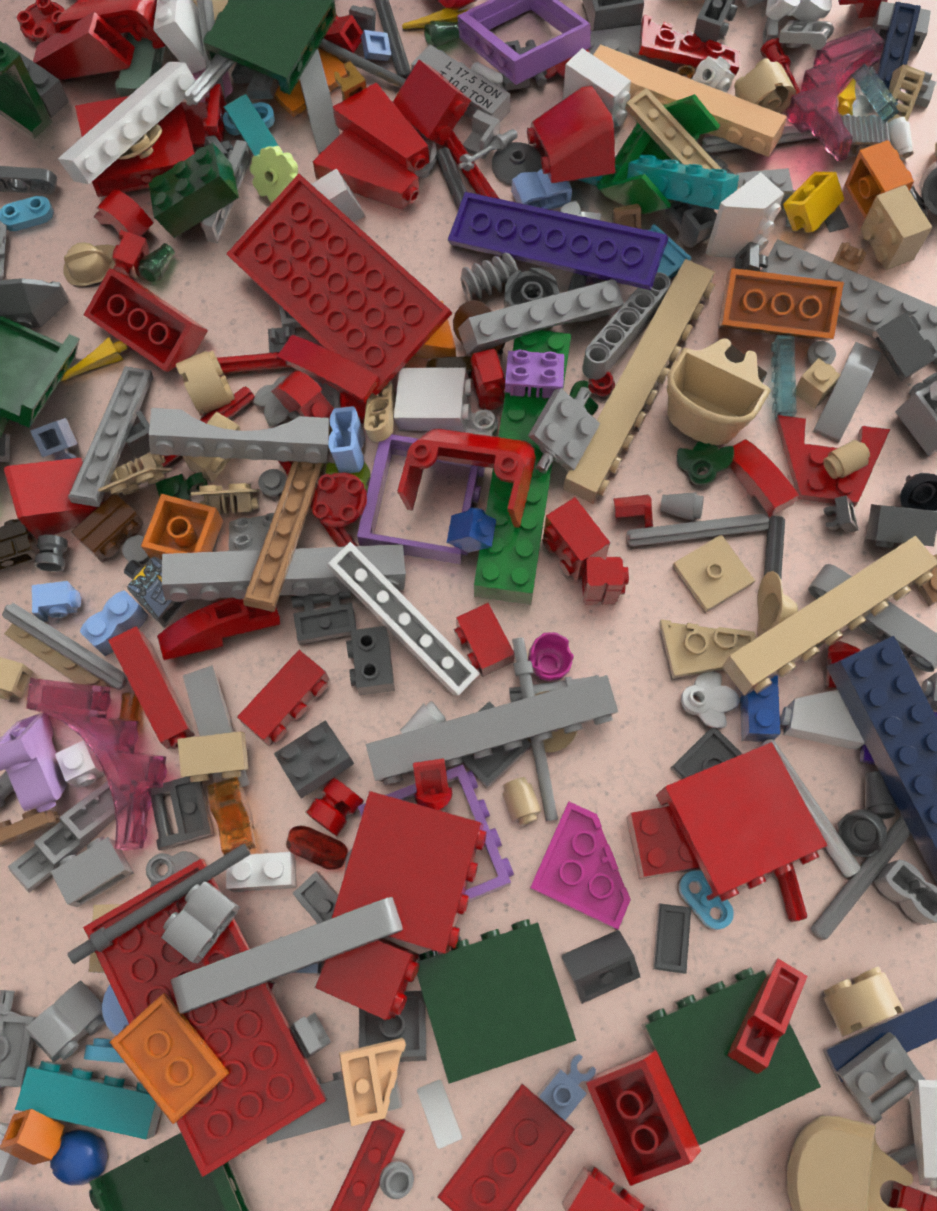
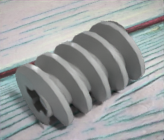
M503 253L501 259L498 256H494L491 262L483 260L481 266L475 263L472 265L471 270L468 267L462 268L460 280L468 301H472V293H475L481 299L483 289H485L488 295H492V286H495L498 292L502 291V283L506 284L510 276L519 271L509 253Z

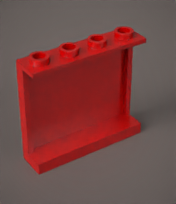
M129 96L76 105L75 109L81 136L83 137ZM182 102L157 123L161 127L162 133L152 146L153 152L148 157L140 159L139 156L130 159H117L92 181L97 197L108 196L114 189L124 193L149 188V183L157 175L164 174L179 161H184L195 154Z
M772 742L667 785L656 794L661 806L669 804L713 892L706 896L708 901L719 897L721 902L738 895L737 888L745 884L749 890L766 882L764 876L771 872L774 873L775 877L793 870L791 863L800 860L802 865L807 864L820 857L817 851L828 846Z
M369 791L332 918L382 899L393 897L403 930L388 937L441 953H448L450 947L455 948L458 942L460 928L456 927L459 914L464 915L468 906L469 896L465 895L468 882L473 883L477 873L478 863L474 862L476 851H482L485 844L487 831L482 830L484 824Z

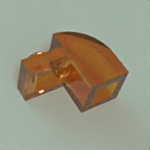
M234 777L207 785L210 810L218 824L222 853L226 855L244 843L249 850L256 848L252 813L239 778Z

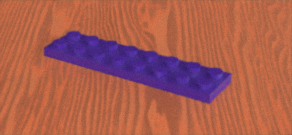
M465 192L449 234L448 242L453 246L497 256L509 253L515 260L607 281L613 279L620 284L651 290L668 242L667 234Z

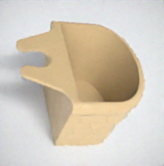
M725 338L702 350L683 348L667 375V415L669 420L685 435L711 445L728 444L757 416L771 392V389L764 385L758 377L756 353L754 351H747L742 362H731L725 356V352L730 348L731 342Z
M822 1115L809 1122L795 1140L787 1166V1191L793 1211H907L904 1208H891L887 1206L881 1199L880 1188L884 1182L889 1180L909 1186L913 1183V1176L879 1148L875 1138L876 1125L838 1116Z

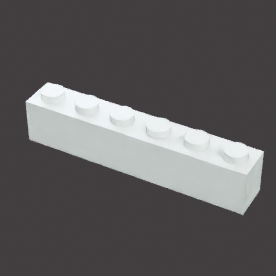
M168 62L58 158L74 182L90 184L185 99L184 93L196 81L186 63Z
M351 542L327 564L326 567L453 695H459L480 674Z

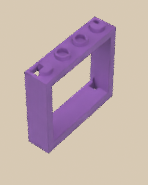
M489 0L457 15L460 39L515 85L576 55L582 48L586 50L591 47L590 23L559 0ZM532 10L562 33L519 55L489 30L524 12Z
M391 434L390 437L380 441L378 444L367 491V504L363 511L357 534L359 546L402 544L404 555L461 565L462 556H468V552L455 546L453 548L374 534L392 454L406 457L409 447L418 440L417 438ZM436 460V462L471 467L462 512L472 508L473 502L479 503L481 486H477L478 477H484L486 467Z
M462 764L446 771L447 782L459 780L474 820L484 824L482 830L487 831L485 847L498 876L467 889L465 895L469 896V902L510 886L511 881L509 877L513 876L514 873L508 858L501 859L497 847L502 846L496 829L490 830L485 818L490 817L484 799L477 800L473 790L478 788L472 770L466 772ZM416 783L389 793L386 796L404 801L412 798L414 793L417 792ZM365 804L358 806L361 816L363 814Z

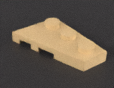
M660 619L659 622L673 679L724 670L722 665L731 654L756 639L754 631L724 627L709 628L693 623H687L686 625L671 623V620Z

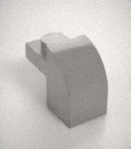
M316 1013L311 1014L307 1018L305 1016L290 1027L306 1059L331 1043Z

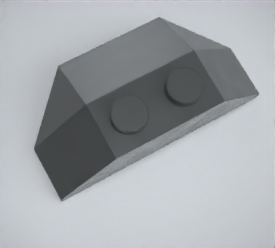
M25 278L0 280V316L29 329L42 327L68 303V296L60 282L52 281L48 283L42 280Z

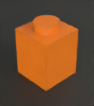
M33 1109L13 1114L1 1142L0 1150L32 1165L50 1161L61 1146L62 1140L60 1137L65 1125Z

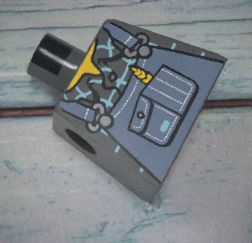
M152 557L145 566L136 560H131L126 565L124 574L132 579L127 589L149 614L165 628L188 600L183 602L165 601L162 589L161 559Z

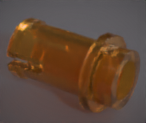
M131 692L122 693L120 715L115 721L116 725H118V730L126 733L136 732L137 727L140 726V721L138 720L140 702L134 693L132 705L129 704Z

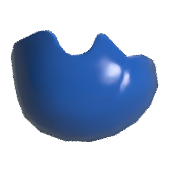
M77 1129L65 1133L61 1137L62 1141L58 1152L50 1160L52 1174L67 1185L79 1186L88 1184L89 1181L99 1177L105 1169L108 1158L105 1141L88 1130Z

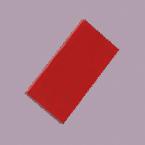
M521 1083L438 1194L437 1198L452 1211H516L575 1129Z

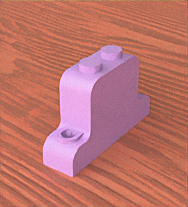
M46 711L17 721L0 738V771L6 770L24 811L36 808L39 813L56 806L55 801L62 796L61 794L67 787V782L55 756L57 752L52 742L53 727Z

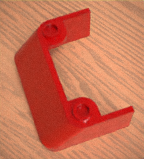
M432 429L409 447L397 490L407 510L413 511L423 470L431 467L436 460L494 468L496 476L501 481L514 483L508 512L513 526L520 528L536 461L534 448L530 443L521 440Z

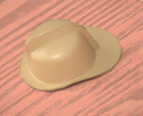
M86 242L73 245L64 256L63 274L66 280L78 287L102 282L109 268L113 269L115 266V262L112 259L115 246L109 244L94 246Z
M774 571L767 572L758 590V637L798 612L797 603L783 594L779 575Z

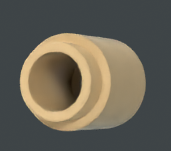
M852 440L830 452L828 457L823 460L824 467L833 479L838 477L844 478L867 466L870 452L864 443Z
M526 777L517 778L503 784L505 792L502 795L512 822H519L520 826H524L537 821L536 815L541 813V809L532 784L527 782Z

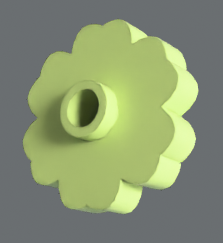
M279 146L262 148L260 154L252 158L250 172L255 176L252 184L260 196H267L272 203L298 175V165L293 160L292 155L288 152L283 153Z

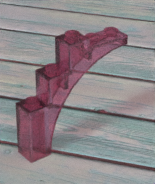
M871 26L826 42L822 49L817 50L813 68L805 70L801 84V93L791 97L787 116L790 123L800 133L810 130L813 136L817 137L827 152L837 162L847 159L853 137L841 120L837 109L836 97L851 78L862 70L879 63L884 40Z
M30 678L26 709L46 713L64 722L80 735L96 755L107 777L113 797L116 819L115 849L128 851L143 848L148 833L146 824L148 810L152 803L151 788L163 787V780L167 773L165 765L166 756L134 752L135 744L138 740V721L107 717V711L111 702V687Z

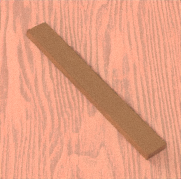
M330 424L328 427V440L332 432ZM293 461L243 599L245 606L275 611L325 463Z

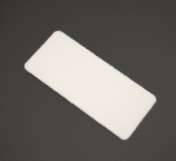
M439 1079L418 1088L417 1093L437 1148L440 1149L461 1140L462 1135L442 1081Z

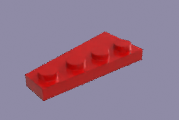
M643 15L639 55L670 61L674 64H685L695 68L708 56L714 59H718L720 56L731 65L729 70L735 76L737 75L740 67V51L710 39L706 43L702 42L695 33L687 31L686 34L672 30V24L663 22L661 26L651 22V16Z

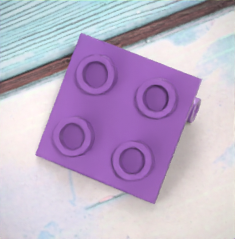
M526 350L508 351L505 393H510V396H525V387H528L527 397H530L531 387L537 388L536 398H539L540 388H542V397L550 398L555 389H563L564 354L528 352Z

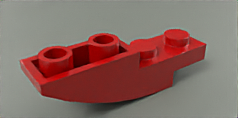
M232 597L212 603L184 616L159 633L157 639L163 660H168L222 647V638L280 625V616L277 608L273 612L244 605L243 599Z

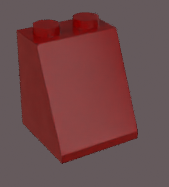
M82 458L4 467L17 518L37 540L41 535H55L77 527L98 508L71 503L68 497L84 462Z

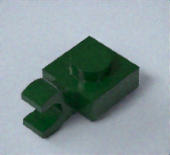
M202 472L192 474L187 480L183 474H179L155 483L159 498L161 494L188 501H192L191 492H199V486L208 485L207 479L203 477Z

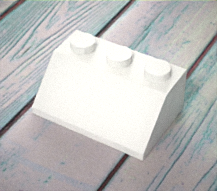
M760 172L720 203L706 254L714 257L736 258V255L749 242L759 244L760 253L769 242L767 238L775 226L773 222L781 210L780 204L784 193Z

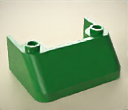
M695 94L663 105L696 142L701 134L718 130L720 124ZM637 122L615 157V173L603 175L597 188L605 197L623 206L639 204L641 214H650L669 208L671 203L645 174L627 178L629 162L640 159L641 155H653L656 159L660 160L671 158Z

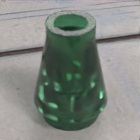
M430 21L429 24H426L424 26V36L427 45H433L436 48L456 38H460L458 21Z
M163 243L159 248L142 258L138 266L141 276L149 282L161 280L170 261L175 256L174 249L170 245Z

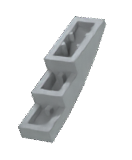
M317 49L299 80L317 151L320 154L340 135L339 128L335 125L333 104Z
M213 665L183 675L199 735L206 736L234 732ZM241 770L240 777L222 779V773L212 774L219 795L249 785L245 770Z
M109 779L61 815L58 824L35 840L33 848L8 866L9 871L26 891L30 893L52 875L51 871L59 867L58 863L63 858L77 854L131 803L130 798L112 779Z

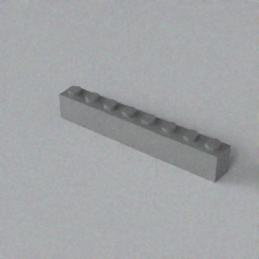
M402 544L355 546L397 590H404L406 570ZM344 547L295 549L280 595L306 596L308 594L320 593L335 595L342 592H351L326 567ZM261 550L162 554V589L165 601L183 602L188 599L215 600L217 598L232 597L244 599Z
M605 675L366 744L375 781L383 780L385 785L403 781V774L414 772L413 763L444 758L445 767L449 768L462 764V757L474 755L476 760L493 755L491 749L504 746V750L508 751L522 747V740L533 737L536 743L553 738V731L564 729L565 734L581 730L583 729L581 723L594 720L595 725L610 722L613 720L612 715L616 714L618 709L608 676Z

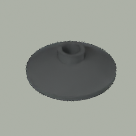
M522 142L508 143L504 150H497L492 159V170L499 181L512 186V179L520 173L538 172L541 170L542 156L537 149H534L529 144Z

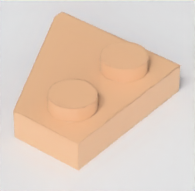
M403 1038L339 1053L351 1127L386 1118L390 1103V1093L394 1088L400 1057L406 1046Z

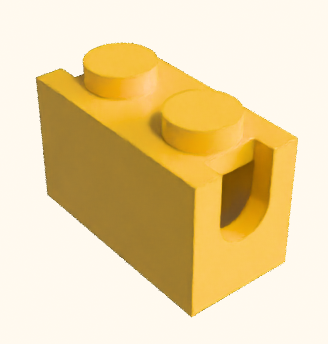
M814 172L783 203L792 231L804 228V231L807 233L814 232L845 200L837 173Z

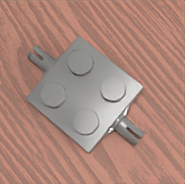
M581 387L575 399L562 388L553 391L528 435L543 452L540 461L535 467L539 472L547 473L552 461L558 462L567 471L575 470L600 425L584 408L586 401L591 395V391H588L589 389Z
M0 990V1088L5 1086L22 1087L27 1067H30L34 1040L28 1035L26 1027L36 1017L21 1016L11 1011L15 991Z

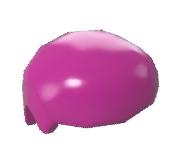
M556 632L543 633L537 637L528 653V661L532 662L535 676L548 682L560 680L567 675L574 659V655L569 648V640Z

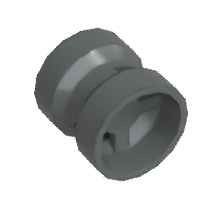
M56 535L39 536L37 543L39 554L35 556L34 566L43 571H63L65 567L63 553L67 551V539Z

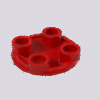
M36 0L26 10L18 13L17 20L20 24V30L32 42L42 43L57 34L55 30L58 16L65 10L61 5L51 0Z
M346 472L322 475L318 480V485L312 499L313 514L323 524L334 528L345 527L355 522L363 514L367 504V491L363 482L355 475Z

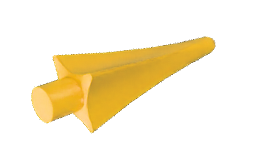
M445 8L422 18L402 24V28L459 29L457 15L468 11V9L453 11Z
M852 78L848 86L837 96L839 105L834 112L835 114L846 115L848 113L853 115V102L856 100L855 78Z
M108 337L94 351L67 370L61 381L107 364L122 361L123 358L120 353L129 347L120 340L113 343Z

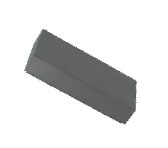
M658 904L653 970L681 974L687 973L691 907Z

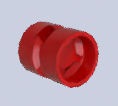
M332 778L322 789L323 797L315 798L305 813L337 837L348 823L346 817L354 815L359 809L358 806L362 805L364 801L342 782Z

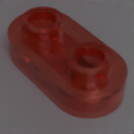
M300 825L291 828L286 840V847L291 853L328 870L341 868L345 863L348 853L346 845L341 841L307 826Z

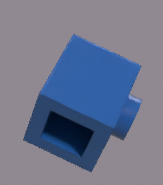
M469 508L468 511L451 515L446 543L468 553L492 547L496 519L486 515L485 511L479 508Z

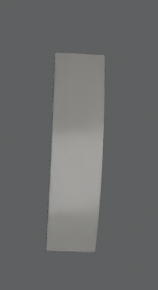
M855 342L840 374L841 376L813 432L838 443L840 442L870 381L881 352Z

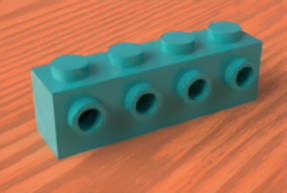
M641 155L640 159L629 162L627 178L645 174L667 199L719 210L722 201L737 191L739 175L726 173L727 171L723 169L710 170L702 168L698 164L685 165L680 164L677 160L656 159L653 155Z
M44 1060L38 1066L27 1067L15 1110L26 1111L33 1109L49 1118L145 1140L155 1136L161 1109L140 1082H137V1086L133 1087L124 1085L125 1078L105 1075L104 1080L93 1078V1071L87 1069L73 1068L72 1073L60 1070L62 1064Z

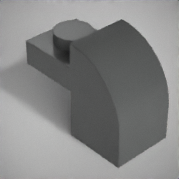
M675 201L665 210V214L679 231L678 240L683 245L693 247L710 238L717 216L714 209Z

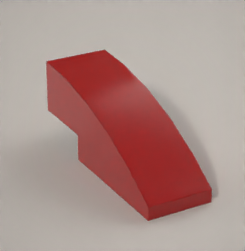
M747 439L733 445L734 459L730 468L751 499L756 497L769 517L794 505L799 494L780 469L760 449Z
M777 958L757 992L727 1056L756 1074L765 1070L769 1065L779 1038L785 1034L808 976Z

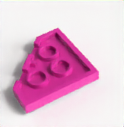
M568 801L530 889L618 930L631 901L629 893L618 871L619 868L601 828L602 825L598 815Z

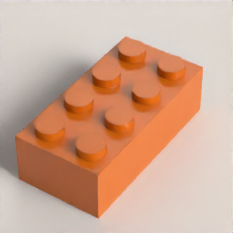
M731 268L727 272L719 327L822 341L832 340L835 336L844 282Z

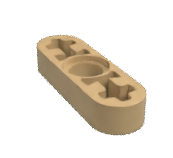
M391 381L378 395L371 393L367 399L364 428L368 438L373 442L383 441L390 437L393 432L396 392Z

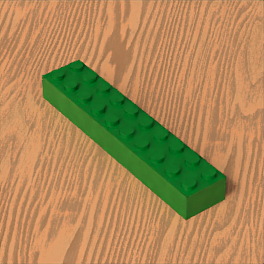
M540 330L514 339L513 351L526 350L528 352L564 354L565 382L571 334ZM525 387V396H510V393H505L498 437L530 443L534 448L536 461L520 528L513 526L508 512L514 483L501 481L496 476L493 468L485 514L496 519L492 547L479 550L474 580V597L527 605L532 604L552 463L547 473H541L535 468L543 452L528 437L549 398L542 397V388L539 391V398H536L537 388L531 387L530 397H527L528 387Z

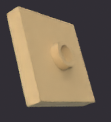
M722 534L673 563V568L705 613L755 582L753 576Z

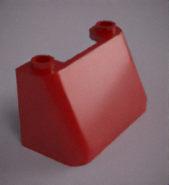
M78 0L58 16L55 30L59 33L95 12L119 34L130 32L136 41H141L142 37L152 41L154 49L166 47V44L153 30L157 0Z
M593 86L581 87L533 120L531 127L527 128L528 143L532 144L534 149H538L542 145L545 151V157L541 158L543 174H548L551 183L615 173V140L612 115Z

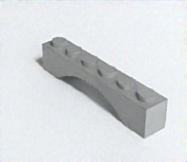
M612 279L469 317L458 330L468 355L493 348L546 328L572 322L591 321L609 316L622 307L624 303L617 282Z
M151 408L149 426L150 454L327 463L329 418L299 416L288 423L274 428L238 431L206 424L190 416L182 409Z

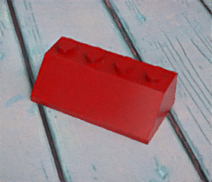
M109 268L83 314L165 372H170L176 367L177 363L194 355L208 332L202 325L141 284L112 268Z

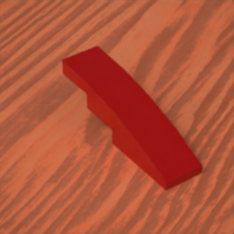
M293 334L277 355L279 360L307 374L322 385L325 383L343 394L346 392L363 403L367 401L380 381L378 375L360 365Z

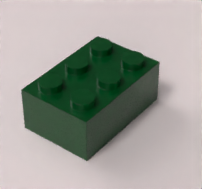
M213 142L206 147L199 148L195 154L184 161H179L172 169L162 175H157L149 183L153 216L174 238L239 198L232 164Z

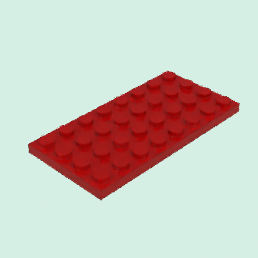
M298 174L226 253L230 259L326 349L378 375L380 381L372 392L374 395H378L453 314L446 305L301 174Z
M204 859L195 861L84 926L83 928L88 939H90V935L102 927L107 929L205 868L207 865ZM214 878L207 881V883H210L219 890ZM186 895L112 941L113 945L101 952L95 951L128 1023L130 1024L163 993H166L178 1008L171 979L249 950L250 948L235 919L233 918L226 929L219 935L212 948L199 963H192L161 938L166 931L163 929V926L167 919L175 912L180 913L187 903L185 901ZM267 982L183 1013L229 1072L218 1085L176 1122L202 1177L327 1100Z

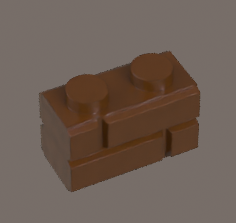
M116 494L106 499L71 532L81 544L102 562L105 558L113 557L124 540L137 535L143 521Z

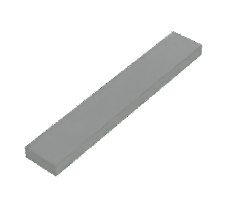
M124 367L68 496L71 503L95 507L100 506L105 492H99L98 489L108 485L126 444V439L137 417L135 412L140 410L152 381L153 375L151 370Z

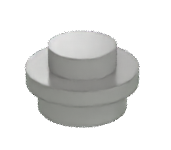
M816 341L808 349L809 362L812 365L819 358L827 364H832L836 357V350L826 341Z
M269 469L261 474L258 484L263 494L277 497L282 494L287 479L282 471Z
M400 1161L391 1162L385 1166L379 1179L381 1190L391 1199H400L406 1196L412 1189L414 1182L412 1170L408 1165Z

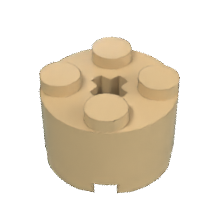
M768 58L759 61L753 70L737 79L734 83L736 97L783 114L791 106L792 95L796 96V90L782 65L778 62H770Z
M204 351L176 364L179 374L184 379L186 390L200 416L227 405L235 399L214 351Z
M879 966L853 978L855 983L853 985L847 979L823 991L826 996L823 999L842 1037L904 1011L885 972L882 973Z

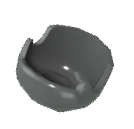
M866 809L853 810L848 812L838 823L839 836L855 856L872 857L879 853L886 844L887 827L882 818L873 811Z

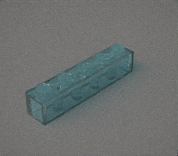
M864 63L851 74L885 123L899 112L896 107L898 102L872 66L868 68Z
M777 335L775 341L771 343V352H773L771 367H774V372H772L771 381L774 382V387L772 388V398H774L772 413H775V420L778 415L795 417L797 413L794 336Z

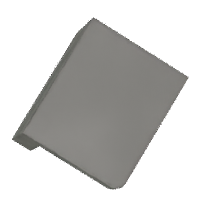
M477 109L472 116V132L463 144L467 152L475 155L488 147L493 137L500 133V120ZM488 153L480 158L485 159Z

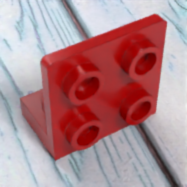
M215 84L210 90L209 95L205 96V102H199L198 105L193 104L192 106L187 105V102H182L193 147H204L205 137L215 135L220 143L224 140L225 126L223 115L226 112L224 109L226 102L221 84Z

